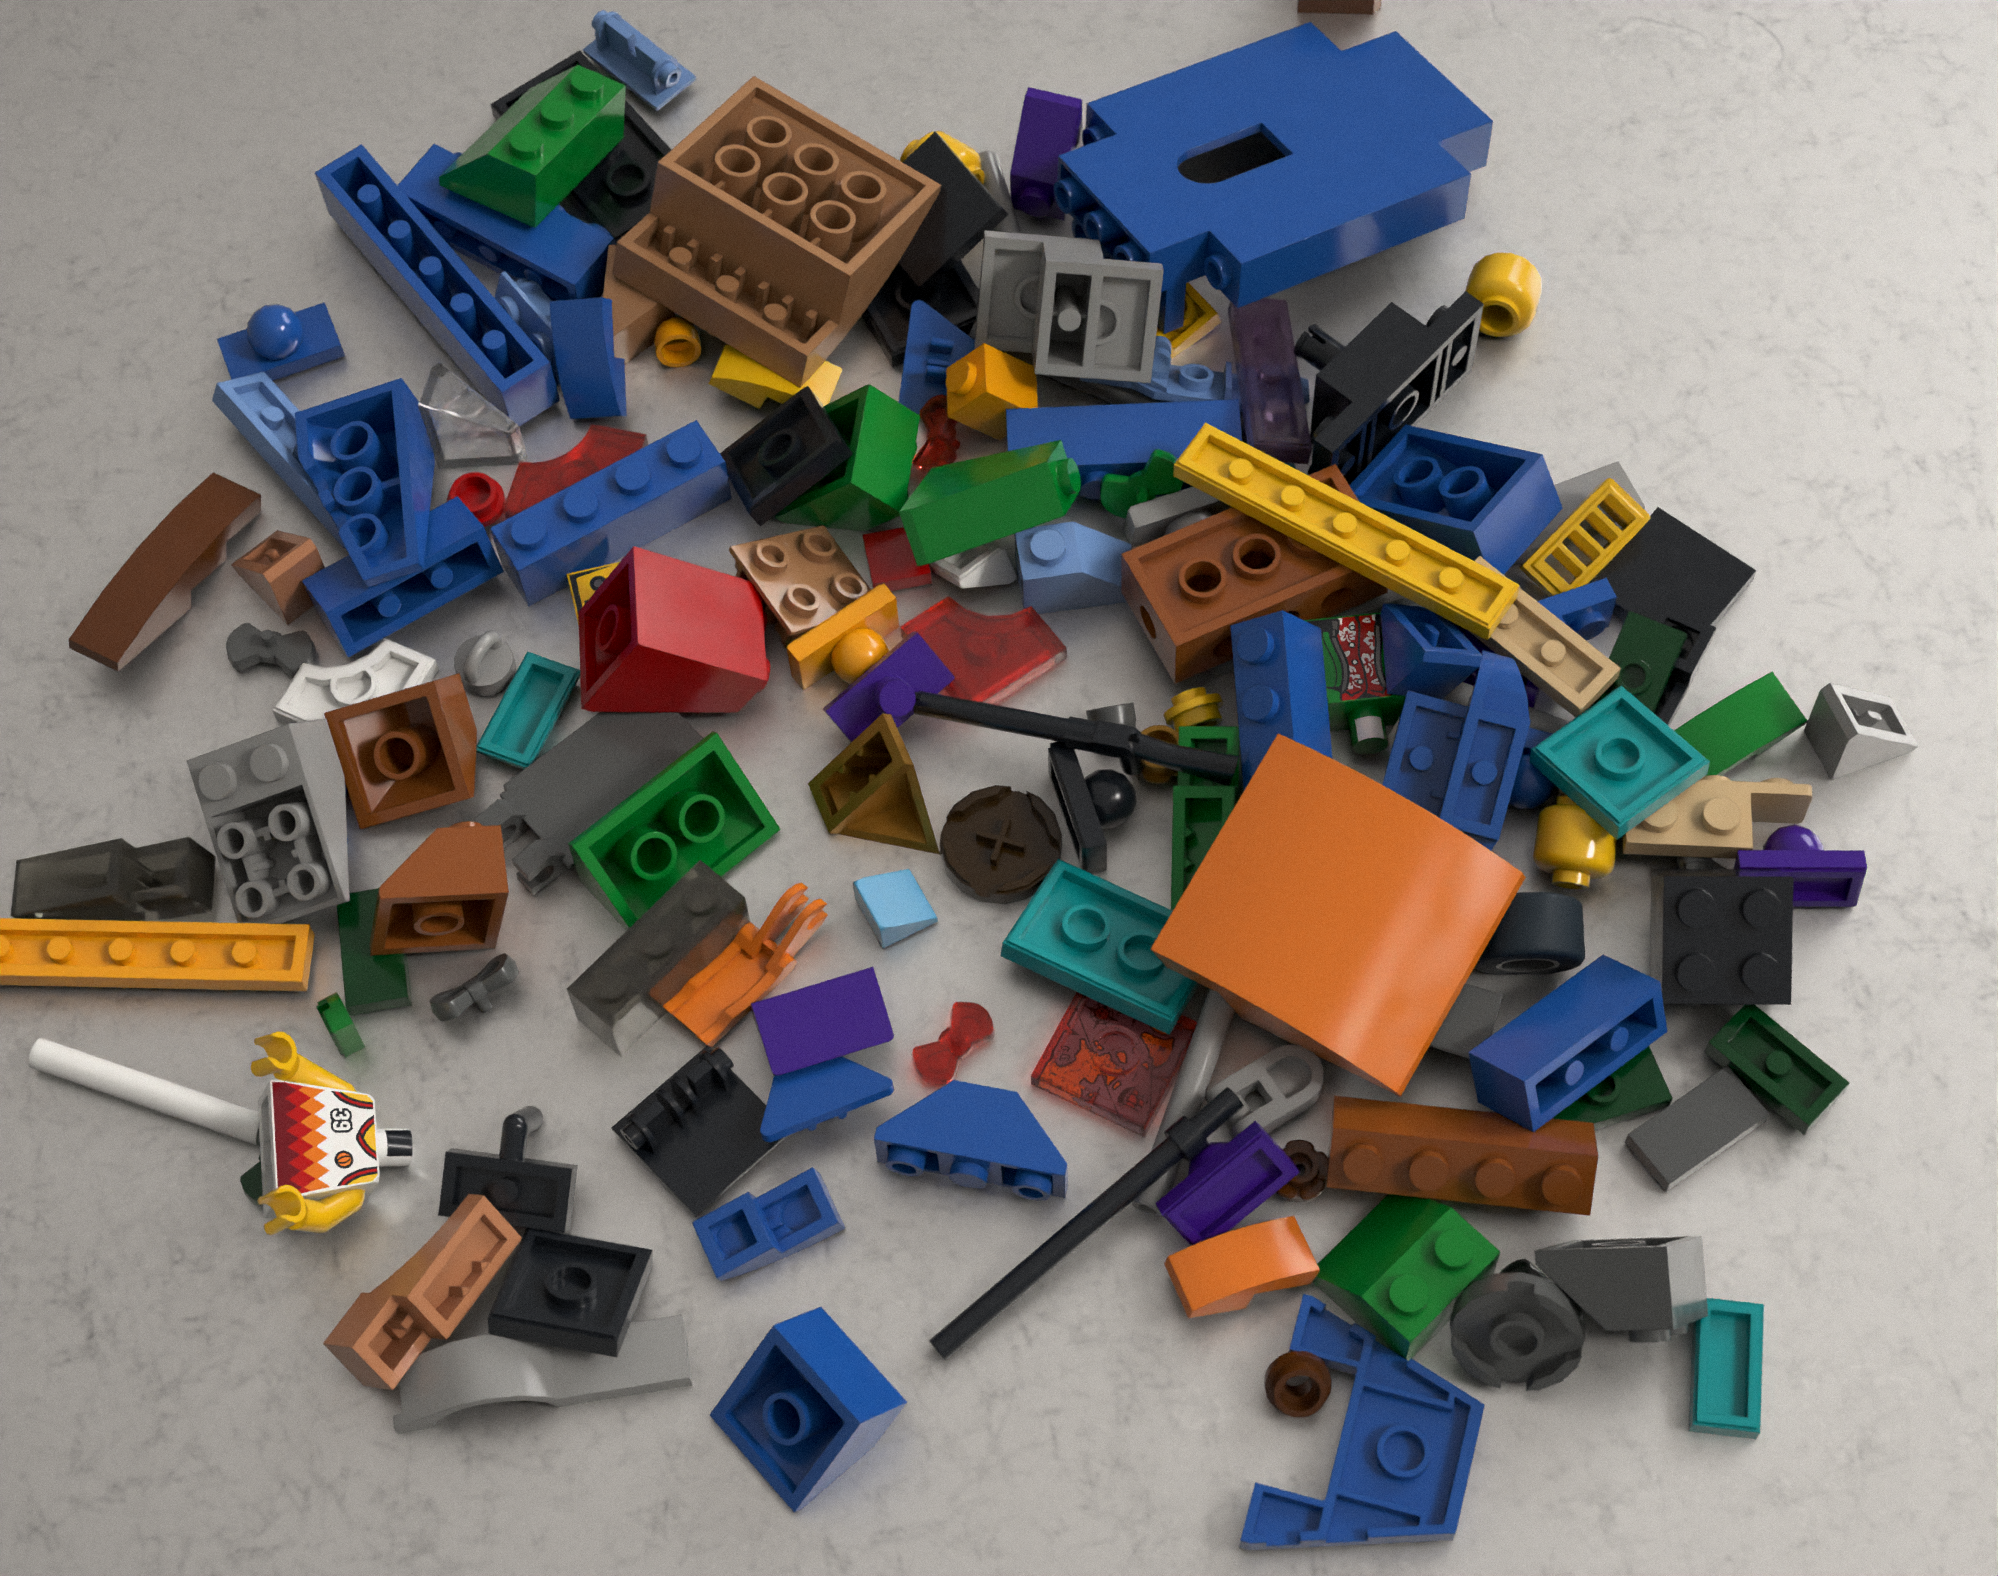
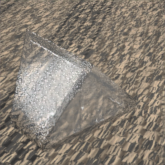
M440 362L431 368L418 407L439 469L519 465L528 457L518 424Z

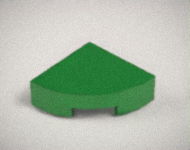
M337 992L317 1002L316 1008L341 1055L344 1054L345 1057H348L365 1048Z

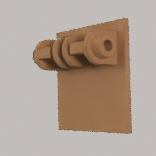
M824 525L730 546L729 552L736 560V577L751 581L762 597V608L767 614V623L776 624L775 630L782 638L781 643L786 649L788 644L871 590Z

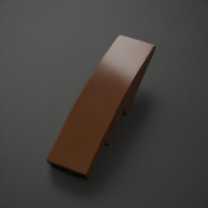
M214 472L209 475L137 547L104 588L69 638V648L119 672L191 609V590L227 560L226 542L261 513V494Z

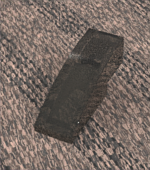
M190 837L137 848L123 838L16 860L10 916L14 919L149 921L212 912L216 856Z

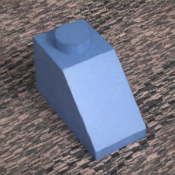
M1076 522L1037 526L1014 534L1016 571L1024 616L1127 602L1121 593V554L1132 549L1130 543Z

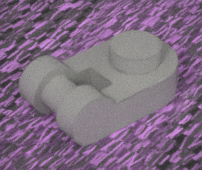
M1284 1045L1273 1049L1221 1080L1209 1089L1204 1098L1208 1103L1226 1087H1229L1244 1105L1241 1110L1228 1120L1232 1126L1229 1132L1230 1136L1235 1138L1255 1120L1269 1134L1274 1129L1308 1110L1318 1101L1323 1089L1324 1068L1319 1058L1313 1052L1300 1045ZM1258 1090L1267 1104L1252 1112L1244 1098Z

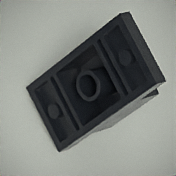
M1465 291L1450 307L1446 305L1439 307L1425 326L1391 302L1347 346H1344L1324 332L1317 324L1309 326L1308 332L1312 334V337L1304 331L1297 340L1293 351L1295 356L1304 359L1320 371L1315 379L1309 437L1313 445L1312 463L1307 474H1313L1336 464L1350 485L1405 425L1416 426L1472 371L1484 304Z

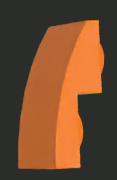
M1295 1216L1269 1220L1223 1233L1168 1256L1164 1262L1188 1319L1246 1309L1254 1294L1310 1285L1320 1271Z

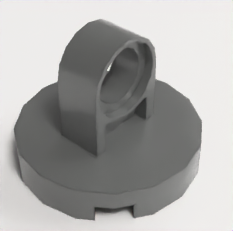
M1518 1259L1507 1265L1500 1273L1473 1282L1457 1297L1450 1318L1451 1348L1454 1357L1468 1374L1488 1386L1501 1388V1380L1513 1383L1526 1382V1391H1537L1562 1382L1580 1363L1586 1334L1582 1309L1567 1293L1548 1279L1527 1259Z

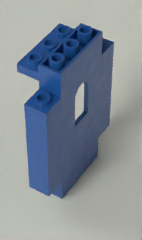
M1308 22L1087 103L1086 128L1082 132L1084 146L1058 156V176L1054 184V196L1061 211L1065 214H1070L1073 218L1071 224L1073 237L1100 240L1103 259L1161 263L1163 265L1164 272L1157 327L1165 334L1183 327L1186 283L1206 275L1211 286L1216 290H1220L1238 309L1465 219L1471 180L1470 172L1487 165L1493 120L1397 31L1341 51L1314 24ZM1258 132L1267 137L1286 156L1217 183L1194 182L1185 178L1178 170L1179 165L1189 158Z

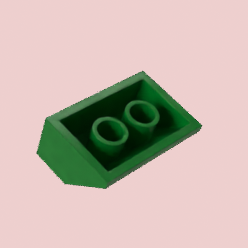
M576 65L531 87L439 176V185L536 228L624 138L626 85Z

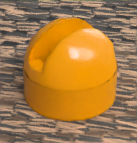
M671 317L657 327L654 338L657 359L662 364L679 368L688 366L699 358L701 354L700 337L693 323L684 318Z

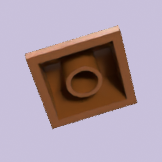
M464 821L446 828H437L379 887L369 944L370 955L495 949L509 894L501 825L483 826L477 822Z

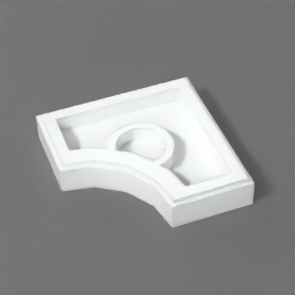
M384 638L368 655L348 665L324 668L303 663L272 711L276 720L284 724L325 719V712L430 682L438 673L439 668L435 659Z

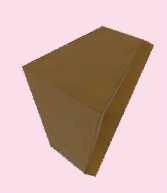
M882 713L808 782L809 788L830 834H839L940 855L913 762L892 715Z

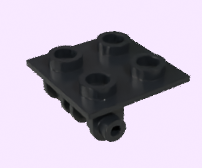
M706 1046L611 1127L617 1136L695 1217L788 1137L786 1136L773 1142H765L762 1139L760 1128L766 1104L731 1070L734 1067L733 1062L719 1047L712 1051Z

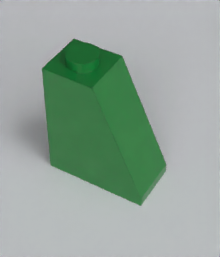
M1062 440L931 468L899 511L917 566L933 563L1065 516L1079 494L1078 492L1081 488L1080 473L1075 460L1067 458Z

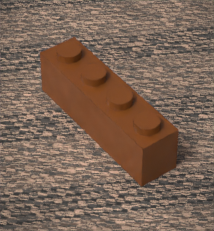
M1334 1096L1328 1146V1188L1590 1216L1598 1163L1594 1123L1550 1119L1536 1131L1532 1132L1495 1112Z

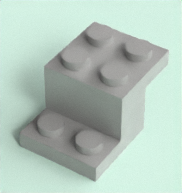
M984 231L974 338L975 349L986 343L1000 351L1032 353L1034 373L1039 375L1151 383L1164 272L1163 265L1161 263L1103 259L1100 240Z

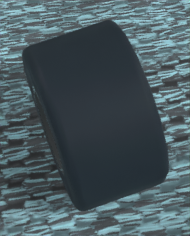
M1517 893L1474 968L1480 972L1494 975L1553 974L1579 967L1585 959L1583 906L1581 902L1572 896L1559 893Z

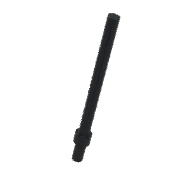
M1226 1087L1190 1119L1183 1115L1165 1130L1166 1139L929 1340L945 1361L948 1360L1183 1158L1190 1162L1209 1145L1206 1139L1244 1107L1238 1096L1229 1087Z

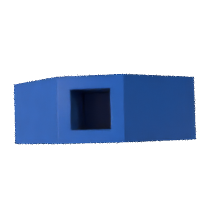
M953 1080L876 1128L874 1144L877 1162L885 1163V1166L895 1173L905 1176H920L923 1174V1171L947 1175L957 1185L975 1189L984 1188L987 1183L1012 1188L1016 1195L1036 1201L1048 1200L1050 1196L1066 1198L1068 1164L1020 1095L1015 1091Z

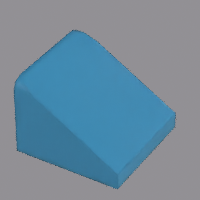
M910 869L863 877L853 882L855 900L882 948L938 922L936 914Z

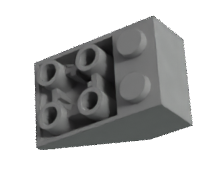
M327 719L286 724L186 760L238 923L282 924L350 901L345 776Z

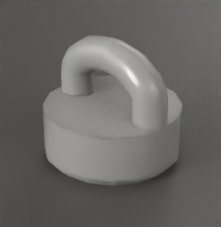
M493 630L466 640L458 648L454 657L456 674L460 673L464 689L471 694L479 696L495 695L509 686L516 673V663L509 645Z

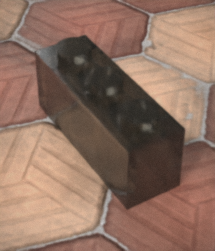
M700 860L567 988L576 1018L622 1057L668 1012L662 1006L673 998L690 978L708 966L733 941L739 930L750 922L745 897Z

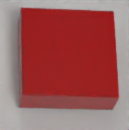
M904 527L862 535L873 588L884 583L890 591L932 584L929 564L917 566Z

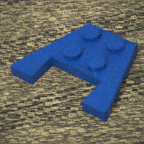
M1303 1294L1289 1352L1306 1351L1313 1353L1321 1358L1328 1368L1355 1376L1325 1500H1319L1255 1482L1239 1548L1265 1550L1453 1540L1458 1526L1485 1404L1412 1358L1407 1361L1377 1342L1374 1334L1356 1323L1352 1326L1328 1311L1326 1304L1320 1300Z

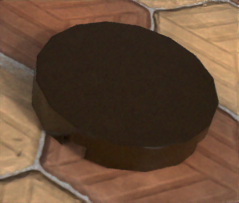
M994 785L972 791L954 804L946 817L947 822L941 831L940 855L947 876L961 892L981 902L1009 904L1032 897L1057 859L1061 858L1062 833L1055 813L1039 796L1026 791V794L1020 791H1011V786Z

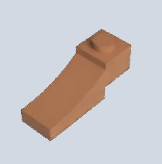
M468 1194L442 1227L402 1267L370 1293L362 1292L324 1341L323 1345L363 1386L394 1390L432 1338L447 1340L521 1241L522 1237L484 1195Z

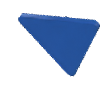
M922 300L913 302L911 306L898 401L920 415V417L947 407L946 368L975 349L974 340Z
M843 1056L780 1076L774 1075L760 1128L762 1139L765 1142H773L806 1128L809 1131H814L817 1128V1124L837 1116L839 1119H844L847 1116V1112L891 1095L894 1092L893 1082L890 1078Z

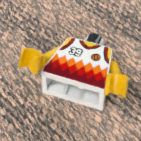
M277 1031L254 1039V1044L264 1048L268 1057L252 1061L251 1072L255 1076L263 1077L273 1074L278 1079L269 1081L258 1100L263 1196L258 1198V1204H263L264 1218H275L264 1224L266 1234L274 1235L286 1228L322 1234L361 1209L364 1200L368 1199L379 1183V1167L410 1166L413 1151L412 1134L409 1128H376L375 1101L371 1095L357 1092L350 1083L298 1054L295 1042L290 1035Z

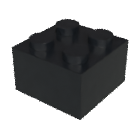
M1651 869L1650 977L1660 981L1663 1004L1791 1005L1794 877L1779 869Z

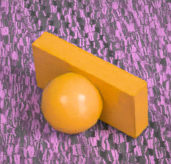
M884 583L882 585L879 584L788 644L787 653L791 676L803 691L834 670L839 678L851 685L889 652V648L883 638L899 628L897 599Z

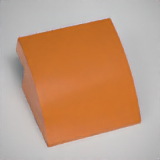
M1278 733L1150 950L1167 968L1218 992L1241 1019L1294 1045H1300L1313 1052L1316 1056L1401 1097L1526 877L1523 872L1431 812L1354 769Z

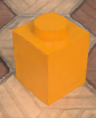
M983 343L946 368L948 417L999 441L1007 436L1006 409L1038 408L1037 377L1034 373V366L986 343Z

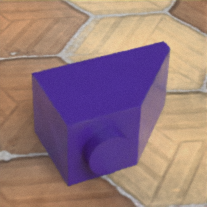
M1028 87L1024 98L1010 170V191L1014 209L1034 217L1046 216L1065 220L1067 214L1061 211L1056 202L1054 184L1058 176V156L1083 147L1082 99Z

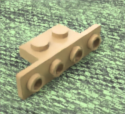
M1720 775L1704 776L1624 834L1623 854L1736 859L1738 850H1753L1752 822L1802 823L1812 800V786L1809 784H1794L1792 781L1784 778H1770L1761 782L1731 781L1729 778ZM1558 788L1556 800H1557V797L1566 795V794H1565L1564 792H1562L1559 788Z

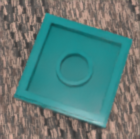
M1623 686L1611 692L1532 748L1529 761L1616 840L1706 776L1710 763L1708 759Z

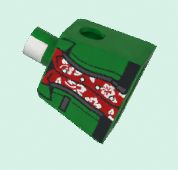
M1381 613L1304 620L1321 628L1330 732L1349 730L1352 750L1360 755H1371L1385 750L1389 745L1386 726L1395 725L1398 721L1405 696L1387 694Z

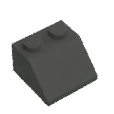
M1702 1236L1572 1240L1534 1251L1535 1264L1606 1331H1629L1630 1342L1671 1340V1335L1688 1333L1689 1323L1708 1316Z

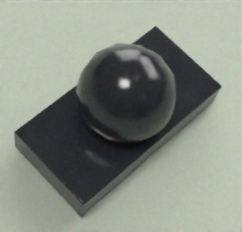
M1062 742L1050 743V748H1048V772L1080 867L1091 874L1107 870V842L1102 829H1115L1127 822L1137 802L1135 789L1124 774L1113 769L1096 770L1084 778L1075 750L1067 748L1065 743Z

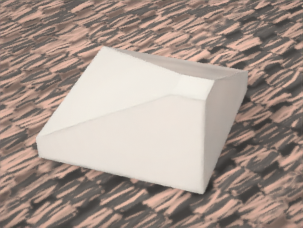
M993 542L929 564L932 572L962 589L1010 584L1018 578L1005 549Z

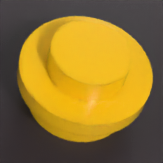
M1197 687L1172 697L1173 707L1163 714L1166 724L1173 725L1178 733L1179 726H1216L1223 720L1219 711L1223 706V701L1220 694H1207L1205 687Z

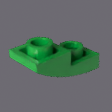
M1772 671L1722 699L1674 731L1710 761L1706 776H1722L1755 754L1757 757L1807 724L1808 720Z

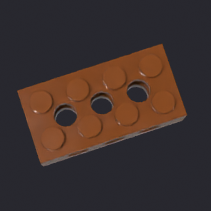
M1336 464L1308 475L1359 502ZM1233 507L1121 554V593L1174 684L1233 659L1230 625L1281 610L1302 620L1330 618L1388 593V588Z

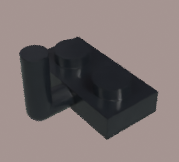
M526 1106L505 1118L502 1126L499 1154L455 1148L445 1152L438 1216L450 1217L468 1194L484 1195L511 1226L565 1233L571 1228L578 1165L525 1158L527 1136L529 1133L537 1130L543 1122L542 1112L537 1107Z

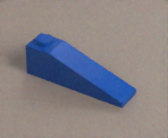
M399 378L296 412L298 459L317 489L319 499L339 531L338 534L365 584L370 587L423 570L435 467L431 417L403 379Z

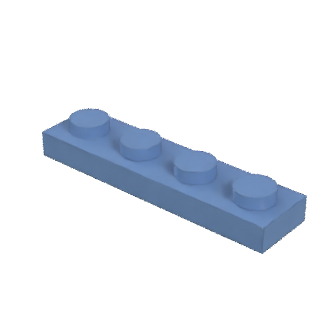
M265 372L216 383L212 399L214 404L339 544L345 548L329 512L324 508L317 495V489L298 459L295 413L299 412L298 408Z

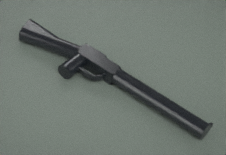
M925 691L915 692L914 713L916 715L1065 743L1067 748L1118 758L1122 771L1130 776L1140 774L1145 768V761L1218 784L1230 786L1239 759L1238 755L1166 742L1144 735L1138 729L1127 725L1101 720L1092 721L1071 716L1068 719Z

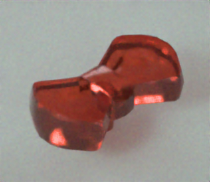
M943 394L930 398L919 412L920 419L928 431L926 442L913 458L912 464L924 474H927L933 467L954 463L957 459L955 451L961 445L956 439L955 427L958 421L948 417L947 395Z
M973 1002L954 1003L950 1013V1027L942 1031L938 1041L917 1046L912 1051V1062L918 1076L933 1086H945L951 1081L956 1080L960 1061H963L972 1049L992 1041L995 1037L994 1023L988 1011L981 1005Z

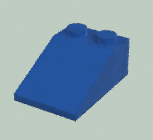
M1405 425L1349 485L1360 503L1473 561L1481 556L1503 575L1563 508L1543 454Z

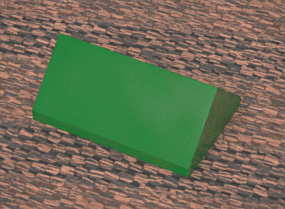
M712 731L574 838L568 845L580 882L629 935L639 942L781 829L718 733Z

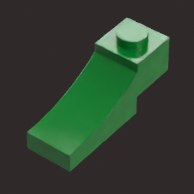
M1179 726L1178 745L1238 755L1239 759L1230 786L1178 771V786H1173L1171 910H1174L1244 792L1239 726Z

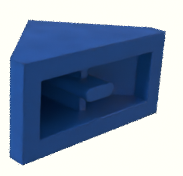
M1383 603L1381 625L1387 694L1406 696L1409 690L1444 699L1480 667L1483 655L1451 621L1421 606Z

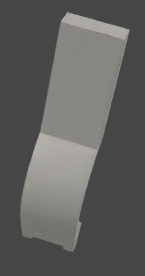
M682 1315L630 1323L618 1357L491 1334L449 1342L428 1350L417 1357L399 1382L402 1413L393 1416L394 1430L399 1434L433 1428L438 1420L453 1412L501 1401L527 1400L563 1407L691 1386L692 1378L684 1319Z

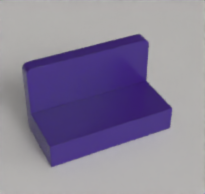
M873 967L751 1004V1011L757 1031L760 1032L771 1072L775 1076L890 1042L894 1037Z

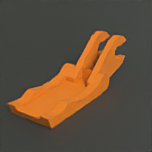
M802 882L793 885L781 896L760 929L751 922L744 925L723 952L708 966L690 978L683 988L662 1007L697 1035L702 1042L713 1047L751 1011L752 1003L762 1001L794 970L797 961L793 957L825 921L828 914L822 909L827 903L822 899H817L804 908L809 898L803 893L808 887ZM798 915L781 943L777 945L774 941Z

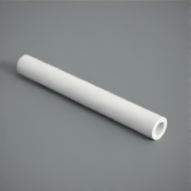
M44 1038L38 1039L31 1049L29 1066L33 1069L260 1146L258 1111Z

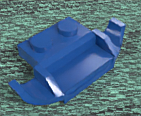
M1482 650L1481 654L1483 656L1467 706L1407 691L1382 785L1436 815L1491 851L1500 838L1531 720L1529 718L1527 693L1515 660L1511 657Z

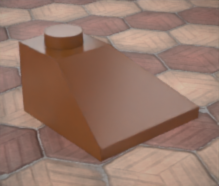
M460 673L324 713L360 829L474 797L477 729Z

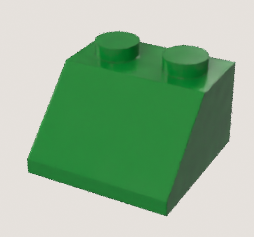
M867 384L824 406L853 455L775 515L777 520L786 524L815 527L824 525L826 528L865 532L900 516L899 511L909 498L908 484L912 461L917 451L916 438L920 415L874 386Z
M1388 1194L1318 1263L1320 1271L1313 1280V1283L1359 1326L1374 1334L1377 1342L1409 1361L1450 1321L1457 1297L1473 1282L1494 1274L1501 1252L1452 1207L1429 1198Z

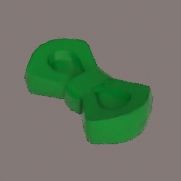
M1155 449L1143 470L1135 472L1130 476L1105 474L1100 484V497L1105 509L1111 514L1125 519L1130 507L1156 498V495L1172 494L1180 491L1183 481L1173 476L1174 463L1177 461V457L1170 452Z

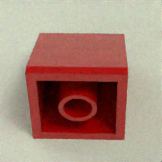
M633 546L578 611L581 709L591 712L738 713L756 693L761 692L768 682L770 662L766 658L764 637L767 614L762 608V597L751 581Z

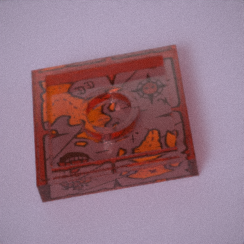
M1076 992L1031 1074V1085L1145 1138L1180 1072L1197 1022L1181 1015L1170 1035Z

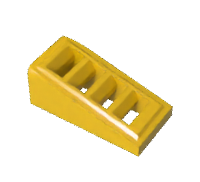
M1607 478L1591 491L1519 568L1549 597L1586 585L1644 527L1651 517L1613 479ZM1599 505L1622 528L1619 529L1597 506ZM1584 519L1608 541L1604 547L1579 525ZM1567 537L1591 560L1587 565L1583 564L1562 543ZM1550 554L1575 577L1569 584L1544 561Z

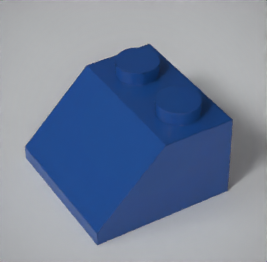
M818 1307L771 1327L712 1410L710 1417L795 1513L803 1509L869 1452L907 1404V1401L822 1307Z

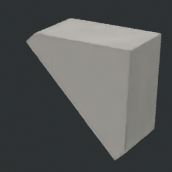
M1829 683L1820 689L1804 729L1831 781L1909 754L1918 747L1891 697L1834 683Z

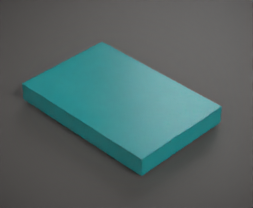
M1057 859L1006 936L1001 948V957L1170 1035L1200 983L1167 968L1150 950L1173 912L1172 910L1060 859Z

